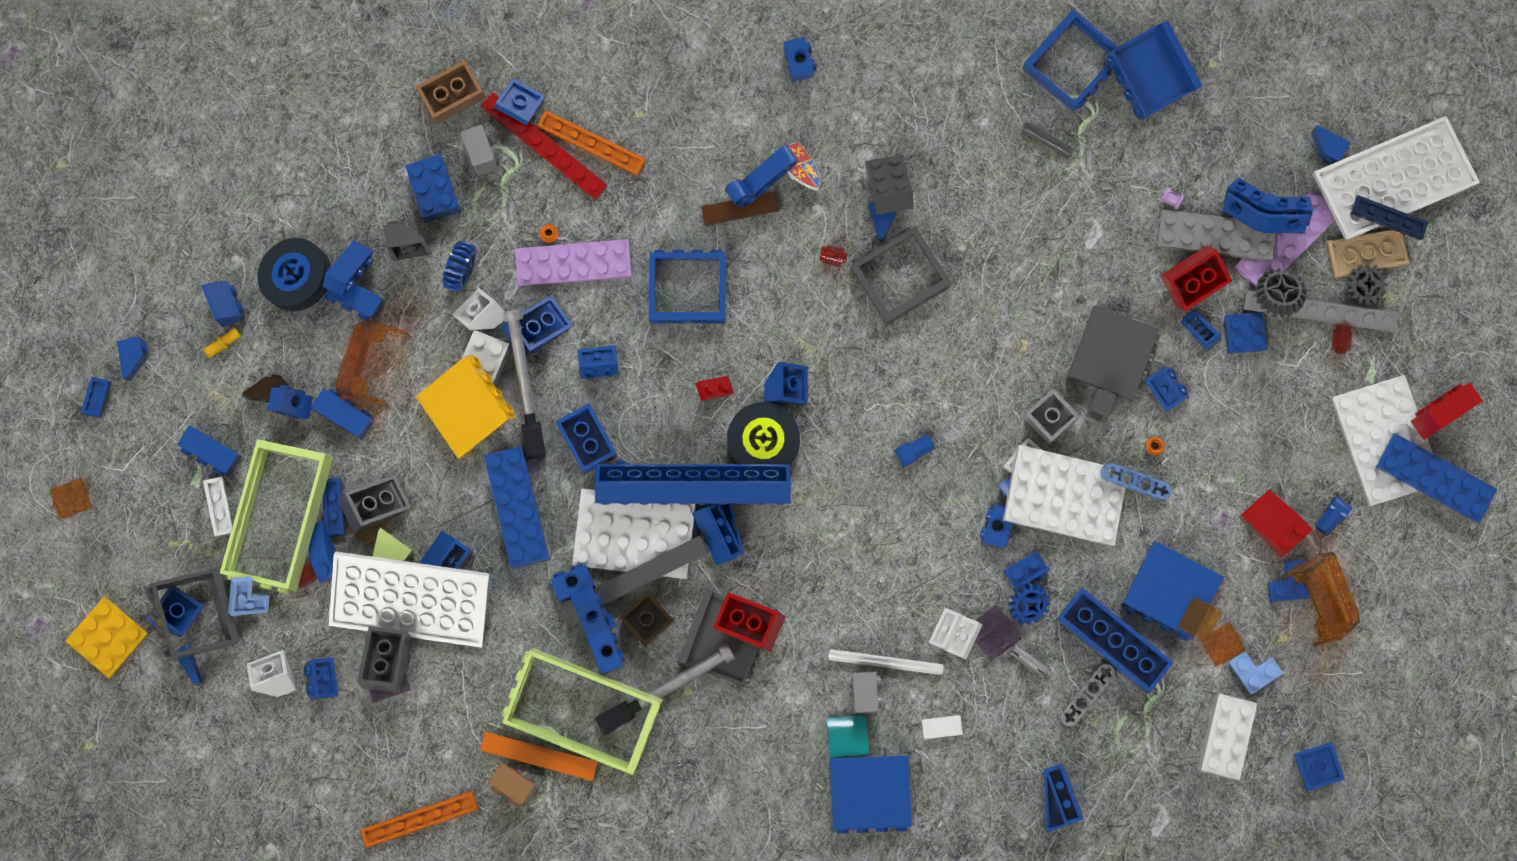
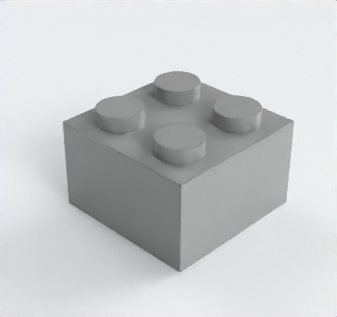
M481 124L462 131L461 135L477 176L499 169L497 163L500 160L495 147H490L494 144L488 129L484 130Z
M1054 388L1023 416L1048 445L1056 440L1080 417Z
M876 672L853 673L851 676L854 714L878 713L879 709L882 708V696H878L877 690L881 688L880 676H877Z

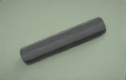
M1028 122L1022 127L1021 131L1067 158L1071 156L1073 148Z

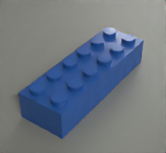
M522 446L484 455L510 567L517 569L549 561L550 556L524 449Z
M1083 588L1076 593L1055 619L1146 694L1153 690L1174 664L1171 659Z

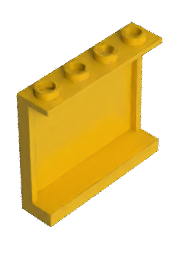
M474 355L463 357L416 396L458 459L468 457L472 453L471 450L507 421L516 418L513 408L506 403L502 392L495 387L491 376L483 370L480 360Z

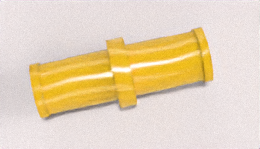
M233 327L223 336L219 335L216 337L217 340L203 348L209 358H212L221 350L229 348L228 345L241 338L242 335L236 327Z

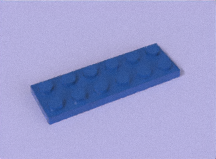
M1396 433L1392 434L1375 466L1377 469L1476 523L1481 522L1497 491V488Z

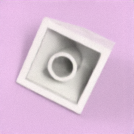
M478 288L452 315L469 330L493 329L504 321L503 312L505 311L494 299Z
M284 650L247 663L252 691L279 697L296 690L294 677Z

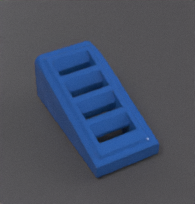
M1196 309L1181 320L1184 327L1206 351H1209L1221 340V335ZM1195 318L1198 319V320H1197L1195 323H1193L1192 325L1189 324L1193 319H1195ZM1202 323L1203 326L1196 331L1195 328ZM1207 329L1208 332L1201 337L1200 334Z
M186 645L177 652L192 649V647ZM195 655L178 659L194 685H203Z

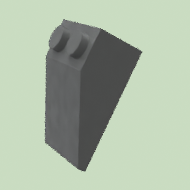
M395 475L344 492L338 501L355 535L370 530L411 509Z

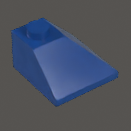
M778 362L764 383V402L777 405H807L808 367Z
M177 587L168 588L160 598L169 634L182 638L204 606ZM150 611L145 620L157 628V621L153 619Z

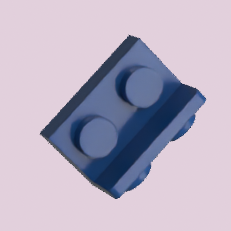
M616 345L578 349L581 379L619 375Z
M1168 366L1163 367L1145 380L1166 412L1189 398L1187 388L1184 384L1178 382L1176 372L1172 368L1169 369Z
M1035 551L1003 572L1013 588L1018 590L1021 584L1027 587L1028 582L1035 579L1040 581L1047 577L1048 574L1046 572L1050 568L1045 565L1039 553Z
M334 658L307 661L306 665H304V675L308 680L306 693L310 696V700L337 697L338 690Z

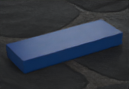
M341 478L327 479L323 494L324 523L330 537L346 535L344 512L338 502L343 495Z

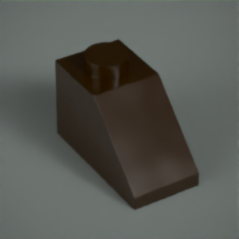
M265 376L245 390L242 396L248 400L269 403L271 388H280V385L287 386L288 383L283 379V376Z

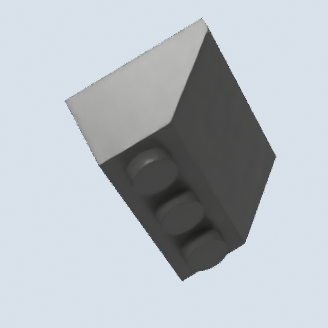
M391 221L388 222V225H383L386 248L394 261L432 255L431 249L424 237L404 223Z

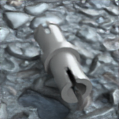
M1018 644L1010 654L1021 661L1024 667H1029L1041 677L1049 668L1036 659V655L1033 653L1032 655L1029 654Z

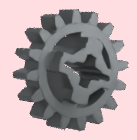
M1370 263L1365 264V267L1361 264L1358 265V270L1355 268L1351 270L1353 275H1347V278L1350 279V282L1345 283V285L1350 286L1347 293L1352 292L1351 299L1358 298V304L1364 301V305H1368L1369 302L1375 304L1376 299H1383L1381 294L1387 293L1384 287L1389 286V284L1384 283V280L1388 277L1381 275L1384 271L1383 269L1377 271V265L1370 268ZM1363 272L1361 279L1356 280L1358 275ZM1364 282L1370 283V287L1364 285ZM1378 288L1377 292L1373 296H1371L1373 294V290Z

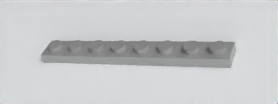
M1246 290L1243 309L1267 313V309H1261V304L1257 303L1255 291ZM1291 298L1290 300H1286V303L1295 300V298ZM1306 299L1303 308L1298 313H1293L1290 317L1395 332L1399 313Z

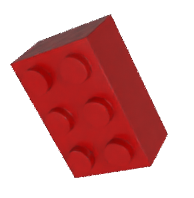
M1208 245L1160 275L1175 306L1185 312L1232 282L1217 249Z
M1470 382L1464 386L1460 383L1416 412V418L1411 420V423L1422 439L1425 440L1483 402V400Z
M727 592L713 628L723 634L771 652L786 616L779 611Z

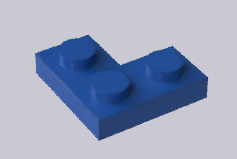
M1305 560L1285 561L1286 581L1267 583L1270 602L1310 598Z

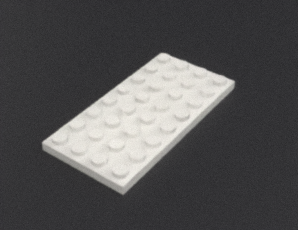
M1446 116L1313 173L1345 241L1381 226L1350 214L1357 195L1410 214L1480 183Z
M335 551L329 626L368 631L369 626L406 630L412 638L482 648L490 574Z

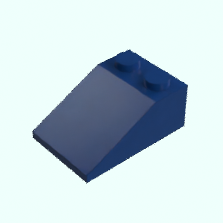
M552 295L522 312L523 319H520L526 358L573 327ZM506 322L501 330L512 344L509 323Z

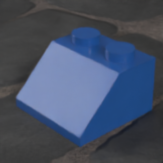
M227 281L201 285L215 320L223 328L244 319L242 313L245 310L242 303L237 302L235 296L238 293L234 285H230Z

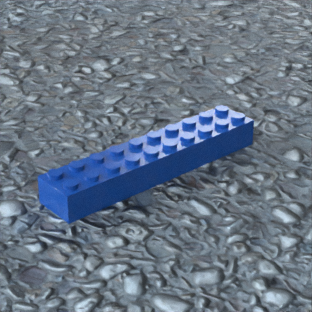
M596 464L595 503L602 505L610 503H620L622 505L639 503L641 505L649 503H659L661 505L678 503L680 505L688 503H698L700 505L717 503L719 505L727 503H737L739 505L756 503L758 505L776 503L783 505L791 503L790 464Z

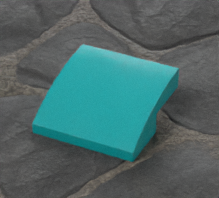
M866 715L827 718L830 758L869 755Z

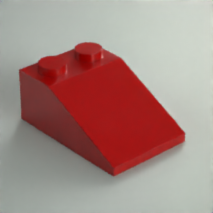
M1271 490L1264 493L1241 514L1245 521L1280 558L1291 551L1313 530L1299 514Z

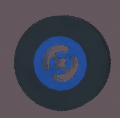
M303 238L285 239L275 244L264 255L258 269V285L264 297L276 307L290 312L302 311L316 304L326 293L327 289L323 287L325 273L329 270L331 264L326 254L311 241ZM290 268L300 278L299 281L295 279V276L291 272H289Z

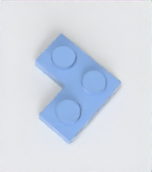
M250 576L231 578L228 613L230 616L266 613L269 608L270 595L268 592L252 593L253 579Z
M1246 651L1228 662L1250 695L1283 674L1273 657L1256 667Z

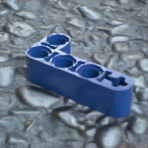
M785 145L742 181L735 180L725 187V191L736 206H748L795 167L799 160L791 149Z

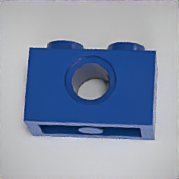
M805 37L784 41L783 49L791 82L814 78L816 64L810 58L812 53L810 42L807 43ZM798 56H802L805 58V61L797 62L795 59Z
M280 385V388H271L268 411L295 419H309L312 396L305 395L306 392L303 390L295 389L292 391V387Z
M994 504L992 509L988 508L985 518L988 520L987 527L983 526L980 537L983 538V544L1003 550L1006 548L1013 523L1003 521L1005 507ZM992 523H1001L1002 530L995 531L992 528Z
M578 564L571 568L572 571L567 573L562 571L553 575L554 578L550 581L560 603L570 600V594L589 586L596 587L586 565ZM573 577L577 578V585L569 587L567 584L568 580Z

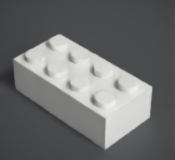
M474 330L463 357L469 355L477 357L481 362V367L491 376L492 383L496 386L512 348L509 343Z
M1220 693L1215 695L1197 771L1235 781L1240 780L1257 703Z

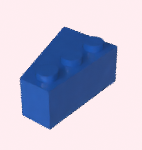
M708 503L692 512L716 565L731 561L743 554L739 529H736L734 521L736 513L732 511L731 503L725 505Z
M1064 763L1044 769L1046 833L1084 820Z

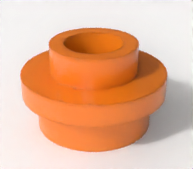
M546 224L540 229V237L544 242L553 243L557 240L559 232L556 226ZM551 230L553 233L551 236H547L546 231Z
M1154 436L1146 441L1145 448L1150 455L1157 456L1164 451L1165 444L1160 437ZM1152 443H1156L1158 449L1154 450L1151 446Z

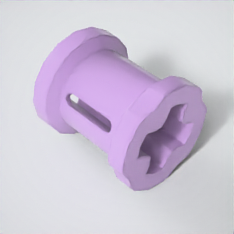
M1167 187L1160 202H1165L1177 210L1184 195H1179Z

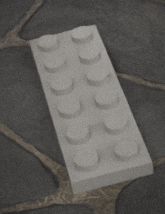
M1162 209L1157 247L1197 252L1208 245L1217 249L1220 256L1272 262L1275 233H1263L1253 230L1235 218Z

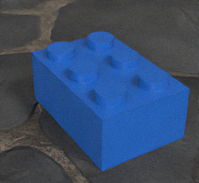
M442 154L405 165L422 219L425 223L461 212Z
M590 403L555 421L584 475L595 470L596 464H606L618 457Z

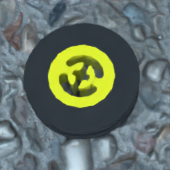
M769 402L753 403L741 409L732 419L727 432L728 450L736 464L791 465L797 456L800 446L799 428L793 416L783 407ZM756 428H762V430L756 433V438H762V435H766V439L772 440V435L768 429L775 431L778 441L772 450L765 451V449L771 446V441H765V444H762L761 440L755 439V443L760 449L755 450L751 446L749 438Z

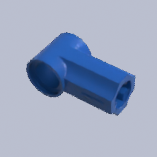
M927 434L911 443L907 442L894 449V452L902 467H905L917 461L919 457L935 450V446Z
M1338 496L1331 501L1326 508L1327 511L1314 525L1318 531L1326 536L1352 510V507Z

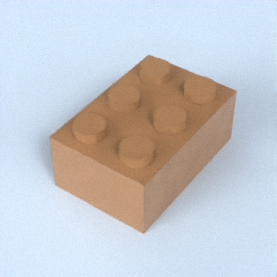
M466 60L415 86L435 124L485 99V95Z
M501 763L488 782L492 785L490 788L498 795H507V801L518 807H521V805L527 806L540 787L504 763Z

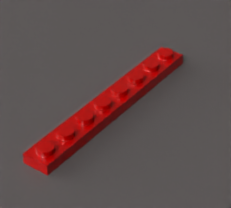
M492 92L483 102L481 108L596 201L608 185L532 123L529 122L528 125H525L494 108L499 97Z

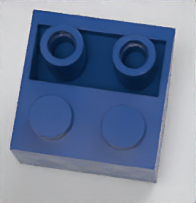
M441 531L420 563L462 570L474 552L449 534Z

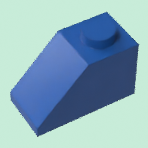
M1318 125L1311 132L1319 158L1323 159L1324 163L1331 165L1342 160L1351 142Z
M870 202L868 210L880 243L884 241L893 224L896 212L876 215L874 204Z
M141 337L117 341L122 376L126 381L133 379L147 359L148 345Z

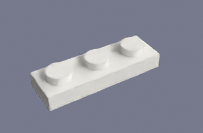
M221 476L204 480L203 484L214 537L229 535L232 531L233 521L224 478Z

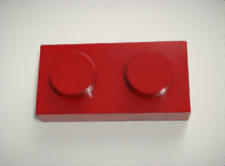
M728 376L695 383L701 401L734 394Z

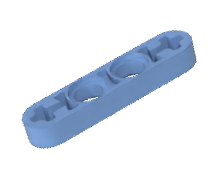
M1113 463L1104 465L1101 468L1100 474L1105 481L1156 500L1168 499L1172 494L1169 484ZM1111 469V472L1115 474L1119 473V475H1112L1109 477V473L1107 472V470ZM1126 473L1132 478L1130 484L1124 482L1123 477ZM1142 480L1148 482L1149 488L1147 490L1141 488ZM1154 488H1156V489L1163 488V491L1165 492V494L1161 495V492H1160V491H1157V490H1154V491H1153V489H1154Z

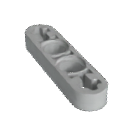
M1103 664L1098 667L1062 711L1060 721L1064 726H1074L1115 676V670L1111 665ZM1108 668L1110 670V677H1104L1102 679V682H1105V684L1102 685V683L1094 677L1097 676L1098 678H1100L1103 674L1101 669L1105 670ZM1091 682H1095L1099 686V690L1095 694L1088 690V685ZM1079 697L1085 698L1087 702L1085 708L1077 707L1076 700ZM1072 705L1076 711L1080 712V715L1076 712L1072 716L1073 722H1065L1066 717L1064 715L1070 714L1073 709H1070Z

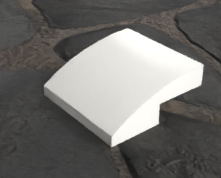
M945 608L929 643L966 660L982 624Z

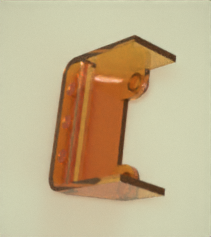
M357 323L352 330L335 382L336 391L342 396L388 409L389 405L385 400L367 395L369 384L359 375L370 341L381 342L386 338L387 334L410 341L411 336L409 333L381 323Z
M1334 552L1324 553L1300 563L1285 574L1286 578L1294 577L1300 584L1306 583L1319 618L1316 620L1314 629L1319 637L1312 643L1314 647L1342 640L1359 624L1360 615Z

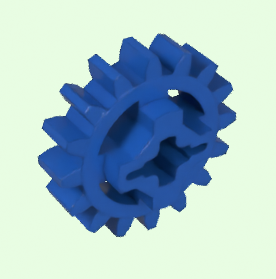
M1030 582L1027 583V587L1021 584L1019 591L1014 589L1016 594L1009 596L1012 602L1008 603L1011 607L1009 612L1013 615L1012 617L1021 624L1026 622L1028 625H1031L1032 621L1038 623L1039 617L1044 619L1043 612H1048L1049 610L1046 609V606L1050 605V602L1047 600L1049 595L1045 593L1046 590L1038 584L1032 585Z

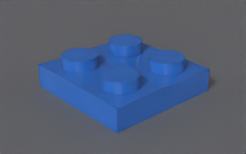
M512 78L495 103L494 108L528 125L543 103L545 96Z
M1263 312L1224 316L1228 354L1267 350Z
M1332 742L1293 754L1306 792L1345 780Z

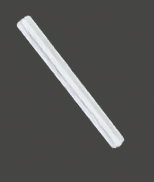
M832 649L828 655V659L833 661L942 675L944 670L943 664Z

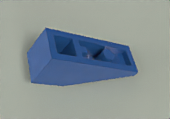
M323 521L315 524L309 545L312 567L319 583L332 581L333 558L336 551Z

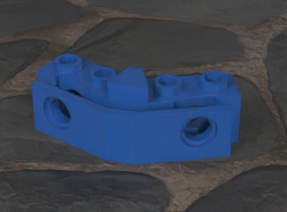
M1238 177L1227 187L1223 211L1259 232L1305 233L1306 227L1310 224L1313 207L1310 197H1275L1274 194H1265Z
M589 586L570 594L601 675L623 668L622 662L626 661L622 650L618 651L616 644L619 642L615 632L611 633V630L616 629L617 626L612 613L607 614L605 607L601 608L600 605L603 602L599 593L595 594L593 587ZM606 647L613 649V653L609 657L603 656V650Z

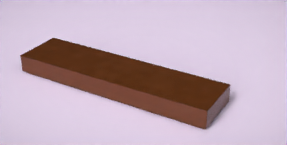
M775 192L762 194L745 207L736 206L732 200L701 206L705 226L779 212Z

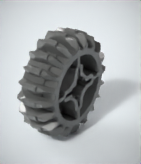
M1280 267L1276 271L1271 269L1269 273L1265 272L1257 281L1258 283L1255 286L1256 301L1261 304V309H1267V314L1272 312L1274 317L1277 314H1280L1281 318L1285 317V315L1290 317L1293 313H1298L1304 306V302L1307 299V289L1304 288L1305 282H1300L1301 276L1295 277V271L1290 274L1288 269L1284 272L1281 271ZM1273 283H1276L1275 286H1271V288H1267L1268 285L1273 284ZM1291 298H1295V300L1286 303V300H1290Z

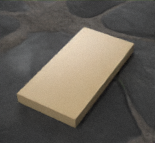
M1392 229L1359 235L1347 241L1341 238L1326 242L1334 279L1353 275L1351 270L1354 268L1358 270V265L1361 264L1365 267V264L1370 263V268L1377 265V271L1410 264L1403 234Z

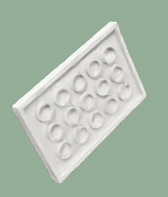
M1405 375L1332 397L1331 400L1369 507L1418 492V490L1375 467L1393 433L1433 454L1428 438L1423 440L1411 423V420L1416 418L1415 413L1418 410Z
M1018 445L1003 521L1108 546H1115L1125 488L1107 482L1101 477V468L1104 466L1102 464ZM1111 469L1107 470V472L1109 473V477L1112 475H1119V473L1115 474L1111 472ZM1127 473L1123 477L1125 483L1127 482Z
M581 489L572 565L582 564V566L586 565L590 568L627 572L691 540L695 520L692 512L696 511V503H688L686 505L669 503L667 505L659 503H649L647 505L630 503L628 505L610 503L602 505L595 503V490ZM689 563L663 576L687 579Z

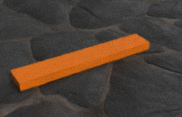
M545 110L537 125V128L637 177L646 162L645 158Z
M486 731L480 751L591 781L594 780L598 766L597 761Z
M473 791L360 829L365 847L369 848L477 811L479 808Z

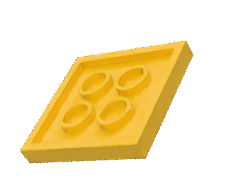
M104 596L67 638L66 642L106 677L111 679L149 633Z

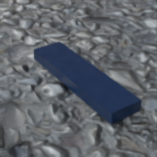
M1359 195L1355 197L1350 212L1354 216L1418 240L1424 238L1428 221Z

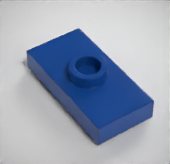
M91 376L81 414L101 419L111 381Z

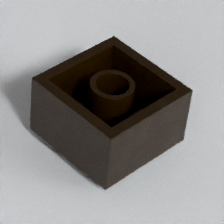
M649 592L644 594L619 617L645 648L674 623L672 617Z

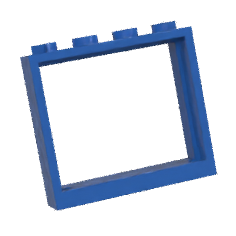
M1073 9L1026 60L1022 69L1074 112L1077 107L1081 109L1087 102L1085 98L1089 94L1094 95L1099 89L1098 84L1101 81L1105 82L1110 77L1112 68L1107 64L1074 101L1034 66L1072 24L1107 53L1118 46Z
M654 250V252H649V322L726 324V253H722V250H711V253H703V250H692V252H684V250H673V252ZM656 260L720 261V312H655Z

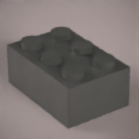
M903 155L865 161L866 177L876 215L914 209L913 191Z
M368 627L357 681L362 689L401 693L411 636L406 630Z

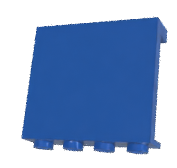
M1168 20L1161 22L1105 54L1108 66L1115 72L1116 81L1123 87L1125 98L1131 102L1133 113L1140 120L1148 118L1176 100L1203 87Z
M1153 541L1121 605L1125 606L1124 610L1135 614V612L1141 614V618L1149 623L1154 621L1160 624L1159 628L1167 632L1170 630L1176 632V636L1184 641H1187V639L1192 640L1224 576Z
M909 755L830 758L832 829L837 830V834L849 833V829H856L857 833H868V829L876 828V832H888V828H896L897 832L908 831L907 827H912Z

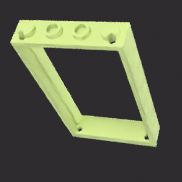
M257 439L220 574L226 575V580L231 581V578L250 576L253 579L252 586L255 583H259L261 588L268 590L276 587L278 592L286 594L289 591L297 592L333 457L325 453ZM268 452L319 462L286 583L235 572Z
M532 648L529 652L526 651L522 660L525 664L523 669H519L515 680L518 682L516 688H512L508 698L511 701L509 706H505L502 717L504 719L502 723L634 775L663 699L538 649ZM535 658L652 703L630 763L514 717Z

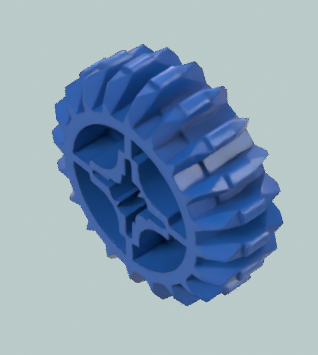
M459 241L454 245L443 274L442 283L448 290L460 292L465 287L476 259L477 250L475 245L466 241Z

